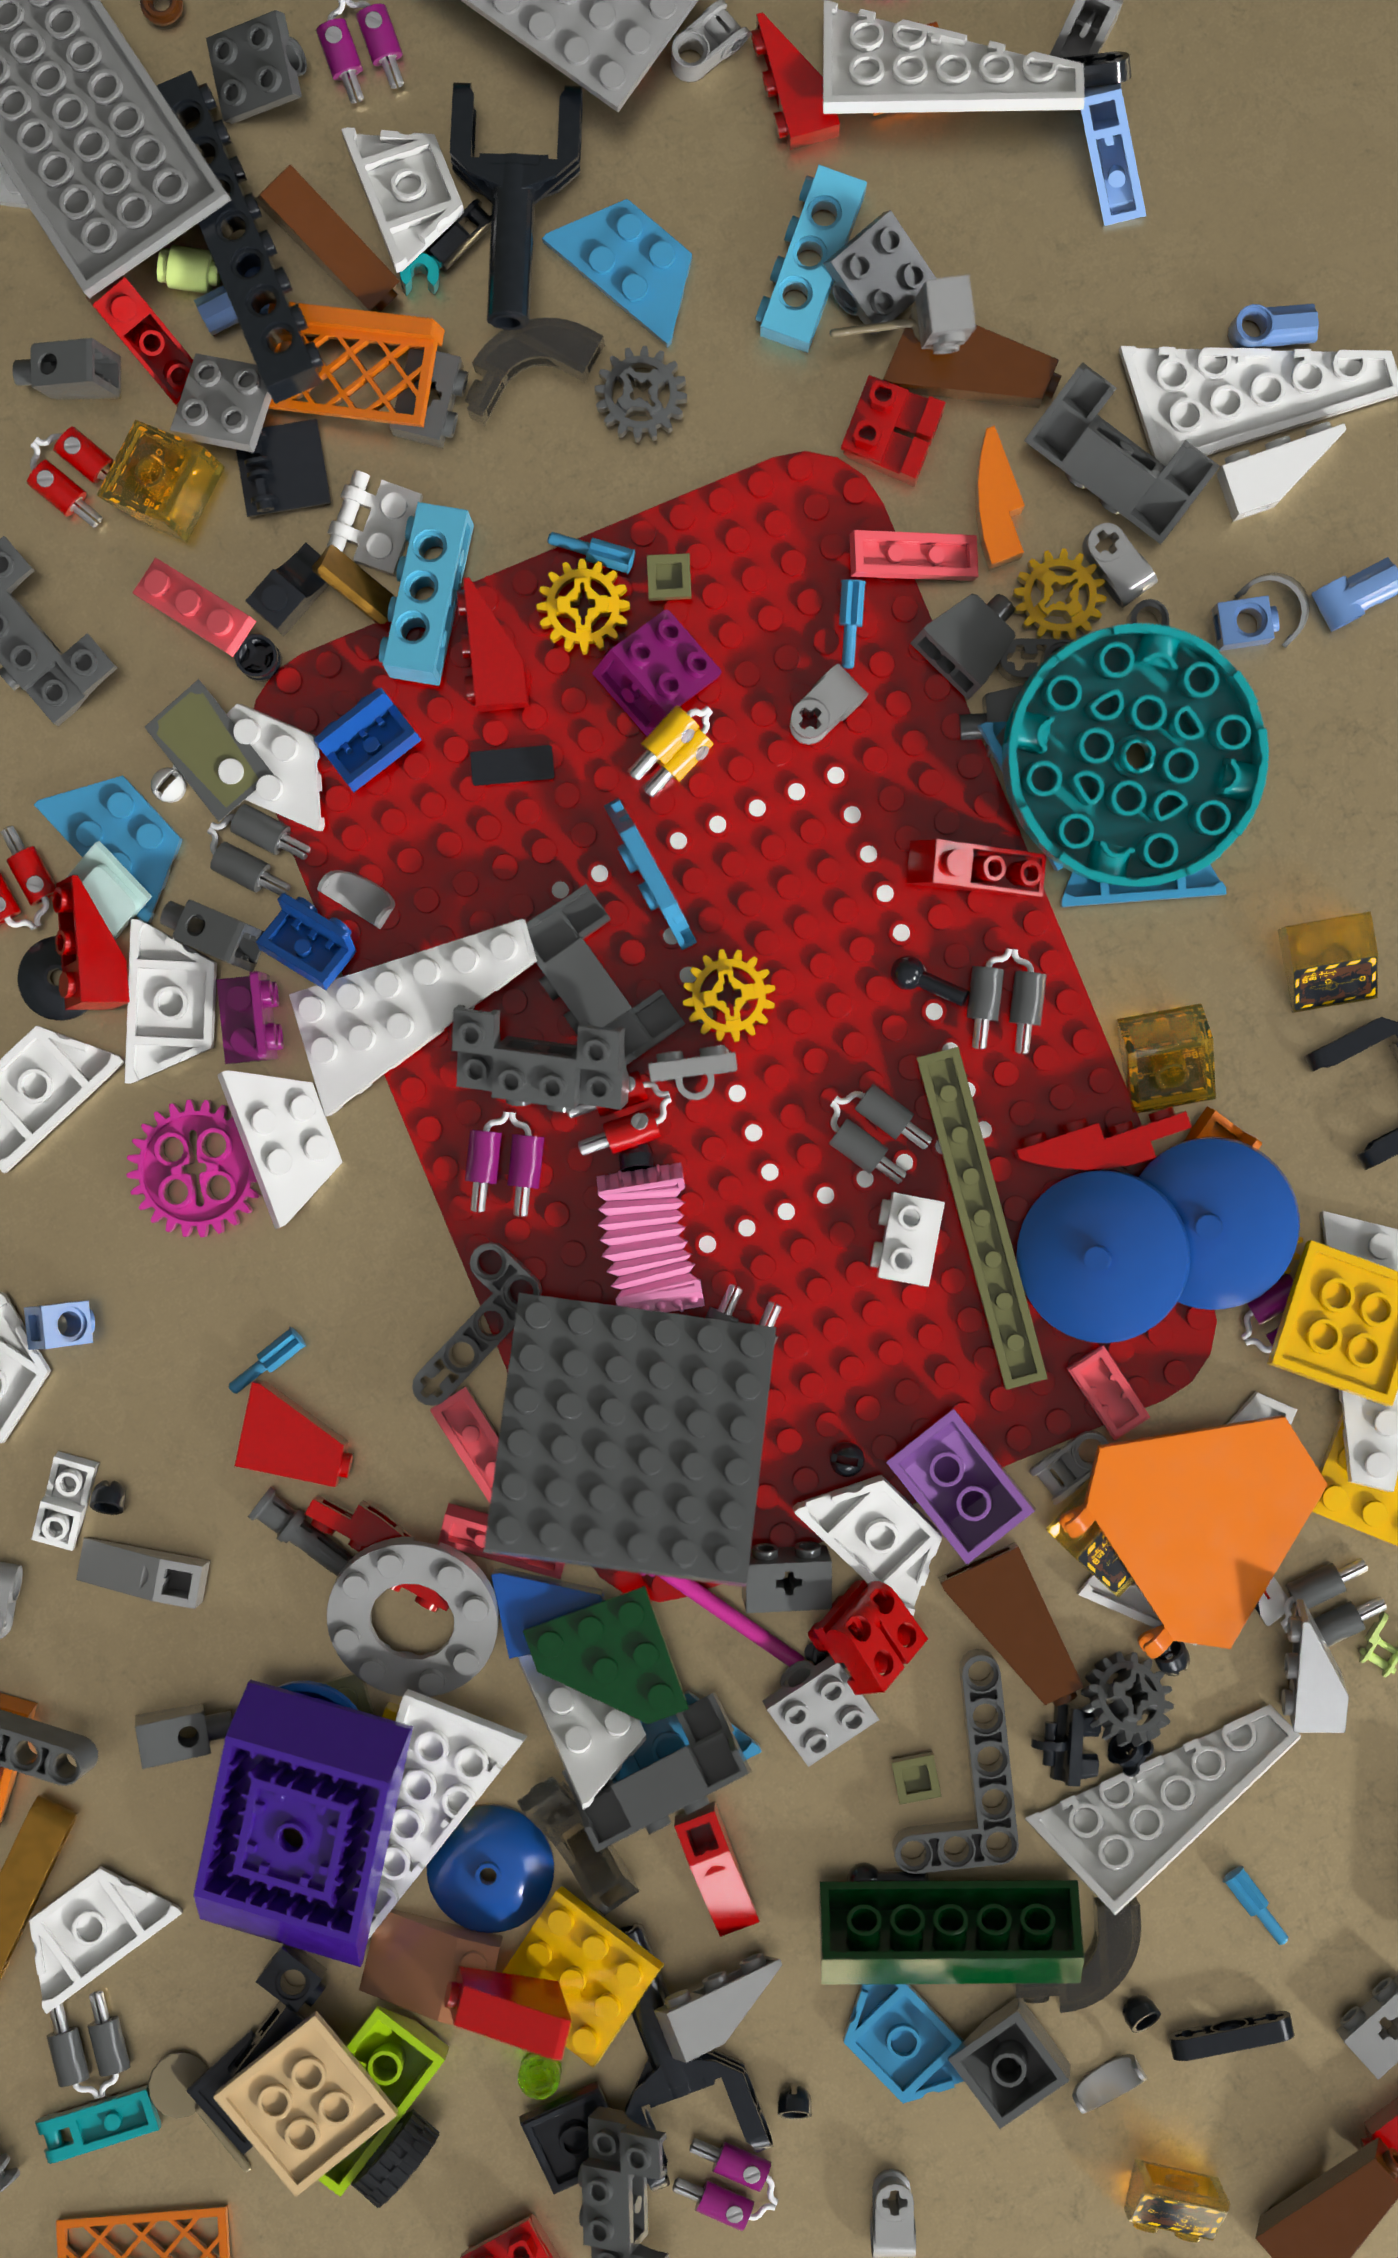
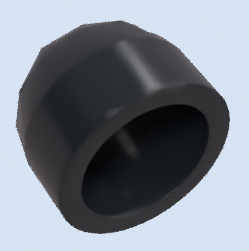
M644 1143L638 1145V1148H629L619 1152L620 1171H635L654 1167L650 1146Z
M841 1442L832 1449L830 1463L838 1475L851 1477L858 1474L863 1468L864 1454L855 1443ZM837 1455L858 1459L857 1466L836 1462Z
M107 1480L101 1481L92 1492L90 1508L107 1515L123 1513L126 1501L124 1487L117 1481H113L110 1486Z
M1173 1641L1167 1650L1159 1657L1154 1658L1158 1668L1166 1675L1176 1677L1179 1676L1180 1671L1188 1669L1190 1655L1184 1642Z
M1133 1995L1124 2005L1122 2013L1125 2022L1133 2033H1140L1150 2028L1161 2016V2012L1154 2002L1144 1995Z
M791 2086L786 2087L779 2095L778 2116L785 2119H805L811 2117L812 2101L808 2091L802 2086H798L797 2094H792Z

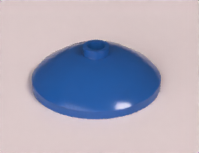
M481 1804L473 1806L429 1861L427 1864V1879L430 1891L437 1905L455 1923L477 1932H504L524 1924L543 1906L550 1893L554 1879V1857L545 1833L528 1815L510 1806ZM485 1868H491L496 1872V1878L493 1881H486L481 1877V1871Z

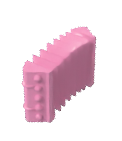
M681 1162L662 1166L657 1164L656 1167L622 1172L619 1170L618 1173L597 1176L598 1195L606 1201L598 1210L607 1216L598 1224L599 1227L607 1230L600 1241L609 1246L602 1254V1257L614 1262L606 1272L618 1276L611 1287L621 1290L616 1297V1305L659 1312L678 1310L683 1312L684 1309L705 1306L701 1280L690 1273L695 1263L689 1262L687 1259L692 1254L683 1250L688 1241L679 1236L686 1228L677 1223L684 1216L677 1209L685 1203L677 1198L679 1193L685 1188Z

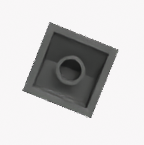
M1020 1996L986 2018L948 2058L999 2129L1070 2081L1071 2064Z

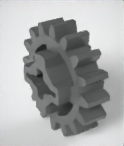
M647 346L642 347L640 356H634L630 348H625V360L620 361L615 356H611L612 371L600 369L599 371L600 378L606 383L605 385L595 386V395L605 397V399L599 401L596 407L598 412H609L604 419V423L607 428L617 423L619 425L618 436L620 438H623L629 430L633 432L635 442H640L644 432H648L651 439L655 441L657 440L658 428L662 427L670 433L672 425L669 419L673 417L681 420L683 417V411L676 405L687 403V394L677 390L686 385V380L684 376H673L678 369V364L676 361L667 365L663 364L665 355L661 350L652 358L649 357ZM649 368L652 369V371L649 373L635 372L633 369ZM618 380L623 388V395L614 404L612 394ZM631 383L641 391L649 388L648 394L651 405L640 397L633 400L634 393ZM668 384L670 397L664 409L659 401V394ZM633 415L647 416L649 420L634 421L630 418Z
M1116 1652L1109 1656L1108 1659L1105 1657L1095 1663L1096 1669L1085 1675V1679L1091 1685L1081 1690V1695L1090 1698V1703L1082 1707L1083 1712H1093L1095 1716L1090 1726L1095 1728L1101 1725L1104 1728L1102 1736L1104 1740L1116 1735L1117 1744L1120 1747L1132 1742L1134 1747H1137L1147 1742V1740L1150 1741L1161 1734L1159 1729L1170 1723L1169 1718L1163 1713L1174 1709V1704L1165 1700V1695L1172 1691V1687L1162 1686L1160 1683L1165 1673L1163 1671L1153 1673L1150 1670L1152 1667V1660L1150 1658L1142 1663H1138L1136 1652H1132L1125 1657L1121 1652ZM1118 1673V1677L1113 1679V1683L1107 1684L1110 1676ZM1147 1714L1145 1722L1142 1725H1137V1721L1142 1719V1715Z

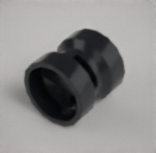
M261 634L248 635L234 657L237 667L249 679L256 682L268 681L282 667L280 650L269 638Z

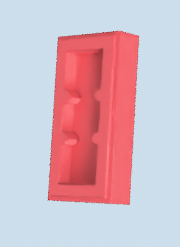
M1100 1345L1066 1368L1114 1441L1150 1418V1415L1104 1345Z

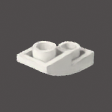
M60 1451L56 1453L46 1493L40 1501L32 1540L70 1551L74 1550L88 1507L99 1462Z

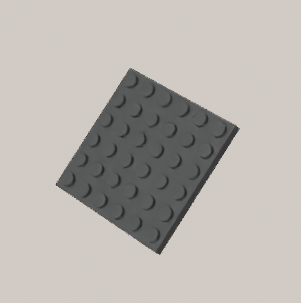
M519 1293L484 1553L745 1587L747 1585L776 1327Z

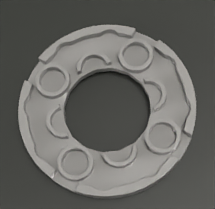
M398 1537L383 1540L357 1553L340 1571L327 1605L329 1636L342 1662L352 1673L368 1685L397 1696H403L410 1689L432 1697L445 1694L463 1686L485 1666L493 1651L498 1632L499 1610L495 1592L490 1581L478 1565L468 1556L447 1544L440 1542L438 1546L427 1542L414 1541V1537ZM400 1584H419L435 1590L447 1601L454 1615L452 1635L439 1650L431 1653L428 1652L425 1655H415L409 1651L398 1652L392 1650L388 1644H385L378 1638L372 1626L371 1609L375 1600L385 1590Z

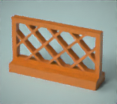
M290 302L291 306L297 304L295 302ZM298 303L308 325L307 329L302 330L306 344L310 342L306 336L317 337L313 340L317 349L329 339H336L340 341L346 350L328 366L323 361L324 366H321L322 370L319 372L321 380L324 381L328 377L339 394L326 404L316 403L309 393L313 389L311 388L276 404L271 399L268 409L424 427L437 346L442 347L445 332L433 318ZM269 304L268 313L274 310L276 304ZM347 341H353L357 343L350 347ZM281 343L276 346L274 352H280ZM369 344H378L387 356L367 371L357 357V354ZM387 346H395L397 348L391 352ZM411 348L424 350L422 365L410 375H407L397 359ZM350 359H353L363 375L343 389L333 373ZM393 363L403 377V380L384 394L373 378ZM419 379V385L417 389L414 382H416ZM369 382L380 398L366 409L357 408L350 399V396ZM408 387L416 396L414 415L397 413L390 403L391 400ZM303 396H305V398L308 400V402H303V401H298V400H300ZM345 401L349 407L338 405ZM384 406H386L387 409H388L390 412L379 411V410H380L381 408H383Z
M227 2206L56 2220L58 2258H88L99 2244H102L116 2258H127L142 2240L159 2254L160 2258H173L170 2253L184 2237L203 2253L200 2258H230ZM217 2217L218 2236L207 2247L190 2229L200 2218ZM181 2219H192L186 2227L179 2221ZM158 2221H169L181 2232L166 2251L148 2235V2232ZM150 2222L144 2230L136 2223ZM118 2224H126L138 2235L137 2239L124 2254L105 2238L112 2228ZM108 2225L102 2233L93 2227ZM83 2227L96 2239L82 2257L68 2246V2228ZM218 2243L219 2257L214 2252H212V2250L216 2247Z

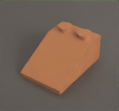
M392 1909L372 1934L359 1991L435 2021L454 2025L450 2009L445 2008L444 2003L448 1982H455L459 1966L495 1971L503 1936L477 1932L460 1925Z

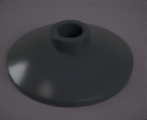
M52 936L38 941L25 953L18 969V987L25 1003L38 1015L51 1020H70L83 1015L88 1010H65L64 998L60 995L59 985H53L50 980V975L54 970L60 969L62 971L61 955L56 950V936Z

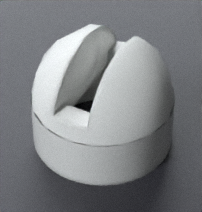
M162 768L151 779L153 794L163 802H176L186 792L187 784L185 778L179 771L173 768ZM172 774L176 778L162 794L158 789Z

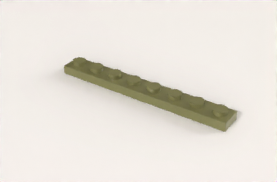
M959 1047L917 1057L918 1068L1004 1387L1008 1390L1048 1379Z

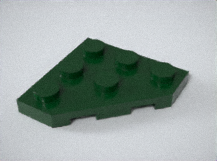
M646 1586L523 1630L537 1672L646 1724L689 1710V1705Z

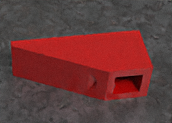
M763 12L756 14V29L750 31L756 56L764 55L768 70L762 72V79L767 97L775 96L779 112L773 113V119L779 139L786 137L789 149L793 150L839 137L840 122L838 114H823V76Z
M124 275L91 298L85 297L175 405L179 403L193 359Z
M470 577L463 578L464 590L457 591L459 616H467L468 633H461L463 659H471L472 675L465 676L467 701H475V707L478 712L529 707L526 665L523 658Z
M941 839L910 841L907 884L1043 897L1046 854Z
M71 875L56 883L52 897L53 909L58 913L59 931L56 935L55 944L57 953L61 955L62 962L59 992L64 998L65 1010H113L130 1002L127 961L79 876Z
M715 1801L688 1815L686 1812L676 1815L674 1822L675 1830L719 1936L722 1937L759 1923L760 1919Z

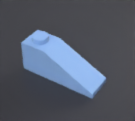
M1121 83L1084 88V110H1081L1104 226L1146 216Z

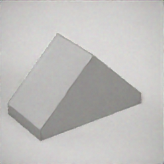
M1075 0L1050 55L1064 58L1100 53L1118 19L1123 0Z

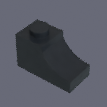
M306 542L287 562L275 570L272 569L245 600L256 613L283 636L287 634L329 586L327 582L312 571V566L321 555Z

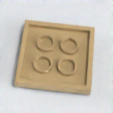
M317 2010L220 2087L213 2096L295 2197L398 2114L396 2106Z

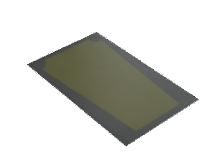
M198 679L145 726V729L219 822L256 790L257 781L262 776L273 775V773L250 744H241L235 739L233 733L235 724ZM225 759H236L243 766V777L236 784H226L219 777L218 768Z

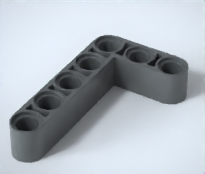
M984 1649L968 1651L962 1657L959 1667L975 1820L911 1826L900 1830L893 1840V1852L896 1863L907 1873L918 1874L1003 1865L1014 1859L1018 1852L1019 1842L1001 1672L996 1659L990 1652ZM978 1661H985L991 1665L990 1675L982 1681H975L968 1676L969 1668ZM981 1704H990L996 1709L995 1716L990 1722L979 1723L973 1719L975 1708ZM988 1746L995 1747L1000 1751L998 1761L990 1766L982 1765L977 1761L979 1752ZM992 1789L1002 1791L1005 1796L1002 1804L998 1807L988 1808L982 1804V1798L987 1791ZM1003 1832L1009 1836L1007 1846L1001 1850L988 1848L986 1845L987 1840L993 1833ZM954 1836L961 1837L967 1842L964 1851L957 1855L949 1854L944 1850L946 1841ZM918 1841L923 1844L924 1851L918 1858L908 1859L901 1854L902 1847L907 1842Z
M0 1709L1 1767L57 1785L68 1786L75 1783L96 1766L98 1750L91 1739ZM28 1742L34 1745L37 1754L31 1751ZM67 1754L74 1758L77 1767L69 1762Z

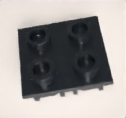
M317 419L264 427L261 430L254 453L236 449L247 517L331 503Z

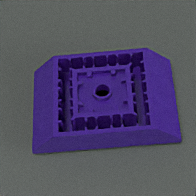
M250 1680L247 1683L225 1736L193 1895L200 1919L361 1967L366 1951L413 1726ZM284 1829H297L303 1837V1845H290L284 1837Z

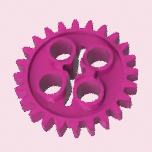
M192 1099L186 1100L185 1112H182L176 1103L169 1104L170 1117L167 1118L160 1111H156L154 1117L158 1125L154 1127L143 1123L141 1128L147 1134V1138L132 1140V1143L140 1148L141 1151L140 1154L127 1156V1160L138 1164V1170L131 1171L126 1175L128 1178L139 1179L140 1185L130 1191L131 1195L144 1194L146 1199L138 1208L140 1210L151 1207L155 1209L151 1218L152 1223H157L164 1217L167 1218V1232H172L178 1224H181L183 1237H189L194 1226H197L200 1237H207L209 1225L212 1224L218 1234L225 1232L224 1219H227L234 1226L238 1225L240 1221L236 1211L239 1209L242 1212L251 1213L253 1210L247 1203V1198H261L262 1196L259 1191L253 1188V1184L257 1180L233 1117L230 1119L226 1118L228 1113L227 1105H221L215 1113H212L211 1100H204L200 1111H197L196 1104ZM192 1130L197 1132L196 1154L198 1163L206 1164V1172L199 1174V1183L204 1197L203 1206L197 1205L196 1174L188 1173L187 1170L188 1165H192L195 1162L193 1146L190 1140V1132ZM213 1133L221 1134L226 1141V1149L219 1157L210 1155L206 1149V1141ZM172 1137L179 1139L184 1148L181 1158L174 1162L169 1160L164 1154V1145ZM218 1175L226 1177L231 1186L228 1196L222 1200L214 1197L210 1190L212 1180ZM174 1180H181L188 1189V1196L181 1204L173 1202L168 1195V1188Z

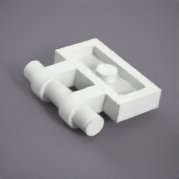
M354 470L349 485L345 484L340 497L344 500L336 521L332 520L327 533L331 536L327 547L334 545L343 552L346 542L358 545L353 558L355 563L395 577L399 558L403 555L407 544L405 538L407 520L409 516H415L417 504L422 502L423 495L381 480L376 495L367 493L365 489L370 475ZM359 506L371 510L363 531L352 527Z

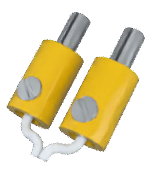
M676 705L641 743L646 751L630 767L628 772L634 779L640 780L656 762L661 766L643 786L644 791L649 796L654 797L672 777L680 782L700 759L702 760L707 756L709 749L714 745L705 735L710 727L709 717L713 713L708 706L702 710L694 708L686 713ZM692 716H703V728L701 730L698 729L699 725L691 718Z

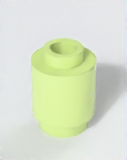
M172 245L171 249L163 247L159 252L157 280L158 282L167 283L168 288L207 294L211 292L213 286L218 287L220 285L221 277L210 250Z

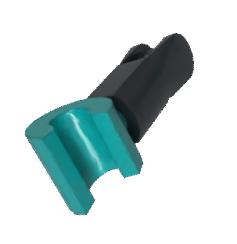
M478 198L472 201L464 210V214L426 249L427 254L421 253L409 266L399 272L401 288L406 296L412 291L413 276L418 273H423L427 276L428 290L435 295L440 283L439 269L441 268L446 272L474 243L491 229V215H488L480 207L482 202ZM468 220L477 226L471 235L462 227Z

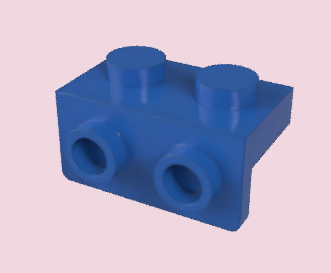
M378 688L373 693L364 696L355 707L337 721L329 723L314 738L316 745L329 759L353 792L357 791L421 741V738L382 688Z
M282 893L277 899L282 910L256 941L257 946L262 952L324 990H327L357 952L350 936L352 932L339 919L331 917L328 920L318 914V910L306 899L297 897L295 900L289 895Z

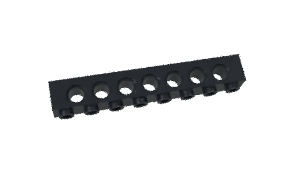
M190 70L156 85L184 129L188 123L199 120V123L194 128L185 130L204 159L215 157L208 165L225 191L230 193L231 201L198 224L268 393L276 404L323 384L317 368L324 366L314 341L306 344L302 330L308 328L307 322L298 303L291 306L286 294L293 291L291 283L283 266L276 269L271 256L278 254L268 230L266 229L261 232L259 230L256 219L263 217L253 193L245 195L240 184L246 181L247 177L237 155L232 158L228 155L225 146L232 144L223 120L214 121L210 110L216 108L217 104L207 82L199 85L193 72ZM245 230L240 238L229 240L235 231ZM261 267L256 275L244 277L250 268ZM276 304L272 312L264 315L259 314L265 305ZM292 341L289 348L285 351L274 352L279 343Z

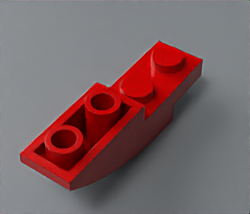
M1173 1106L1148 1114L1151 1122L1134 1127L1132 1120L1107 1128L1110 1134L1107 1137L1103 1136L1099 1123L1088 1125L1085 1117L1061 1125L1063 1134L1047 1139L1044 1131L1020 1139L1023 1147L1013 1151L1016 1159L1037 1165L1081 1170L1115 1168L1156 1158L1151 1141L1192 1128L1187 1112L1175 1113Z
M317 1495L312 1499L305 1512L306 1515L313 1518L310 1523L313 1527L331 1536L337 1531L349 1538L348 1545L358 1552L383 1540L412 1537L385 1513L364 1500L358 1505L353 1514ZM400 1584L390 1588L400 1592L403 1587L417 1595L414 1601L432 1612H437L439 1608L446 1612L449 1609V1605L443 1597L435 1590L419 1584Z

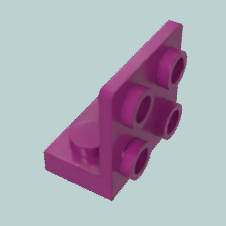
M666 609L614 646L592 674L642 732L648 736L676 705L680 707L720 676L721 670L674 615Z
M260 971L249 972V976L216 979L225 1064L278 1059L277 1050L284 1048L281 1024H275L273 1007H279V992L276 981L271 982L269 975Z

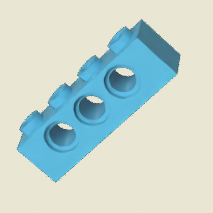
M818 165L815 177L806 176L799 196V201L805 202L800 218L792 216L784 238L785 241L790 242L789 249L785 258L777 257L770 276V281L775 282L776 285L771 298L763 296L755 321L762 323L760 328L761 337L806 353L809 352L834 283V279L823 263L848 243L866 194V181L822 165ZM819 210H828L833 213L836 220L831 225L820 226L814 222L812 216ZM805 250H814L820 255L821 261L815 266H805L798 260V255ZM790 290H799L805 294L807 300L801 306L792 307L784 301L783 296Z
M418 502L415 516H409L407 520L405 538L406 541H409L406 556H401L397 565L396 576L397 581L400 582L397 597H391L388 607V621L392 622L389 637L382 638L379 648V661L383 663L382 665L390 678L440 686L457 607V591L461 588L474 527L468 510ZM432 547L443 548L439 557L431 560L423 558L428 549ZM421 588H434L433 594L428 599H415L416 593ZM416 627L426 629L420 639L416 641L406 639L411 629Z

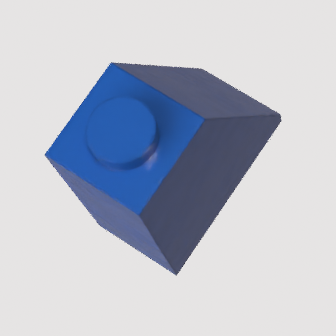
M506 1568L494 1569L491 1574L509 1659L531 1654L523 1633L524 1629L605 1600L603 1590Z

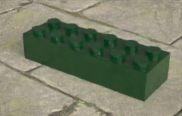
M1078 1880L820 1882L821 1985L1081 1983L1084 1950Z

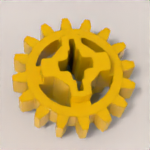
M1062 548L1058 558L1053 559L1052 554L1047 550L1043 553L1042 564L1033 558L1029 560L1027 565L1032 572L1031 574L1026 572L1019 573L1017 580L1024 587L1013 590L1012 596L1022 599V603L1015 607V614L1026 613L1027 618L1022 627L1026 629L1034 624L1038 628L1035 636L1036 639H1040L1047 632L1051 633V639H1060L1061 634H1066L1068 640H1075L1076 629L1079 628L1086 635L1091 631L1092 628L1088 618L1095 621L1100 620L1102 613L1095 608V605L1105 604L1107 600L1106 596L1097 594V590L1103 587L1105 580H1094L1092 578V574L1097 566L1094 563L1086 568L1081 565L1083 554L1079 553L1074 560H1069L1067 549ZM1064 569L1073 574L1071 576H1058L1052 570ZM1034 582L1037 583V588L1041 591L1040 602L1035 607L1031 599ZM1073 585L1065 599L1066 604L1058 601L1056 604L1052 603L1046 608L1054 593L1052 588L1060 592ZM1084 586L1087 591L1085 611H1083V606L1078 602L1079 591ZM1049 616L1063 617L1067 623L1055 624L1045 619Z
M580 559L578 569L572 570L567 562L562 563L564 574L559 577L557 574L550 572L548 576L553 584L552 587L540 586L539 589L540 594L547 598V602L538 603L537 611L548 613V616L540 621L542 629L553 627L554 630L550 635V640L555 643L564 638V648L567 652H570L575 644H580L583 655L588 654L589 644L595 643L600 651L605 650L604 638L609 637L613 641L619 639L614 629L615 626L627 627L628 621L620 615V612L630 610V602L619 600V597L627 592L625 584L613 585L617 578V573L614 570L607 575L602 574V562L597 561L593 569H587L585 559ZM591 580L601 584L611 597L598 595L591 588ZM575 581V587L566 596H558L567 584ZM582 589L585 591L589 604L595 605V607L588 609L584 625L578 609L572 608V606L579 605L580 598H582ZM611 615L601 629L592 633V626L601 617H609ZM557 616L569 618L576 625V633L565 629L558 621Z
M724 949L719 950L718 961L713 962L711 958L705 955L703 956L705 968L702 971L695 967L690 969V972L697 979L695 983H684L683 988L693 992L691 998L684 1000L683 1005L695 1008L696 1011L689 1017L691 1023L700 1019L704 1022L700 1032L703 1035L712 1028L717 1030V1041L721 1042L726 1032L731 1033L734 1042H739L741 1030L745 1029L749 1035L754 1036L756 1033L752 1024L758 1021L766 1025L768 1022L762 1011L763 1008L774 1009L775 1003L766 1000V994L775 991V985H764L763 980L770 972L768 969L759 972L754 969L758 958L754 956L745 963L742 961V950H737L733 959H727ZM732 967L741 969L749 974L755 983L745 985L734 978ZM717 970L719 980L710 991L700 993L705 979ZM724 976H728L729 984L732 985L733 991H741L742 997L735 999V1006L733 1007L734 1016L730 1015V1010L727 1008L725 1001L717 1000V994L723 993V985H725ZM758 999L754 1012L741 1022L740 1010L747 1001ZM715 1007L725 1014L726 1024L712 1020L703 1008Z

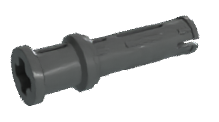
M270 1487L248 1518L252 1521L258 1519L277 1533V1540L281 1543L283 1541L285 1543L290 1541L338 1577L340 1571L353 1556L305 1520L307 1516L304 1515L305 1512L300 1508L294 1510L275 1495L276 1490Z

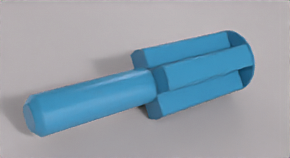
M551 532L547 540L550 545L586 555L587 562L596 564L599 561L602 562L604 567L629 574L635 559V549L626 548L593 537L589 543Z
M858 579L841 580L839 625L844 626L841 666L846 669H852L855 662L857 627H862L866 582Z
M289 1327V1330L257 1354L259 1360L230 1382L229 1389L237 1394L266 1370L270 1373L276 1370L303 1347H306L302 1336L294 1328Z
M1242 1865L1227 1873L1222 1881L1227 1884L1250 1916L1256 1915L1278 1945L1285 1944L1288 1941V1935L1266 1908L1269 1902L1246 1873Z

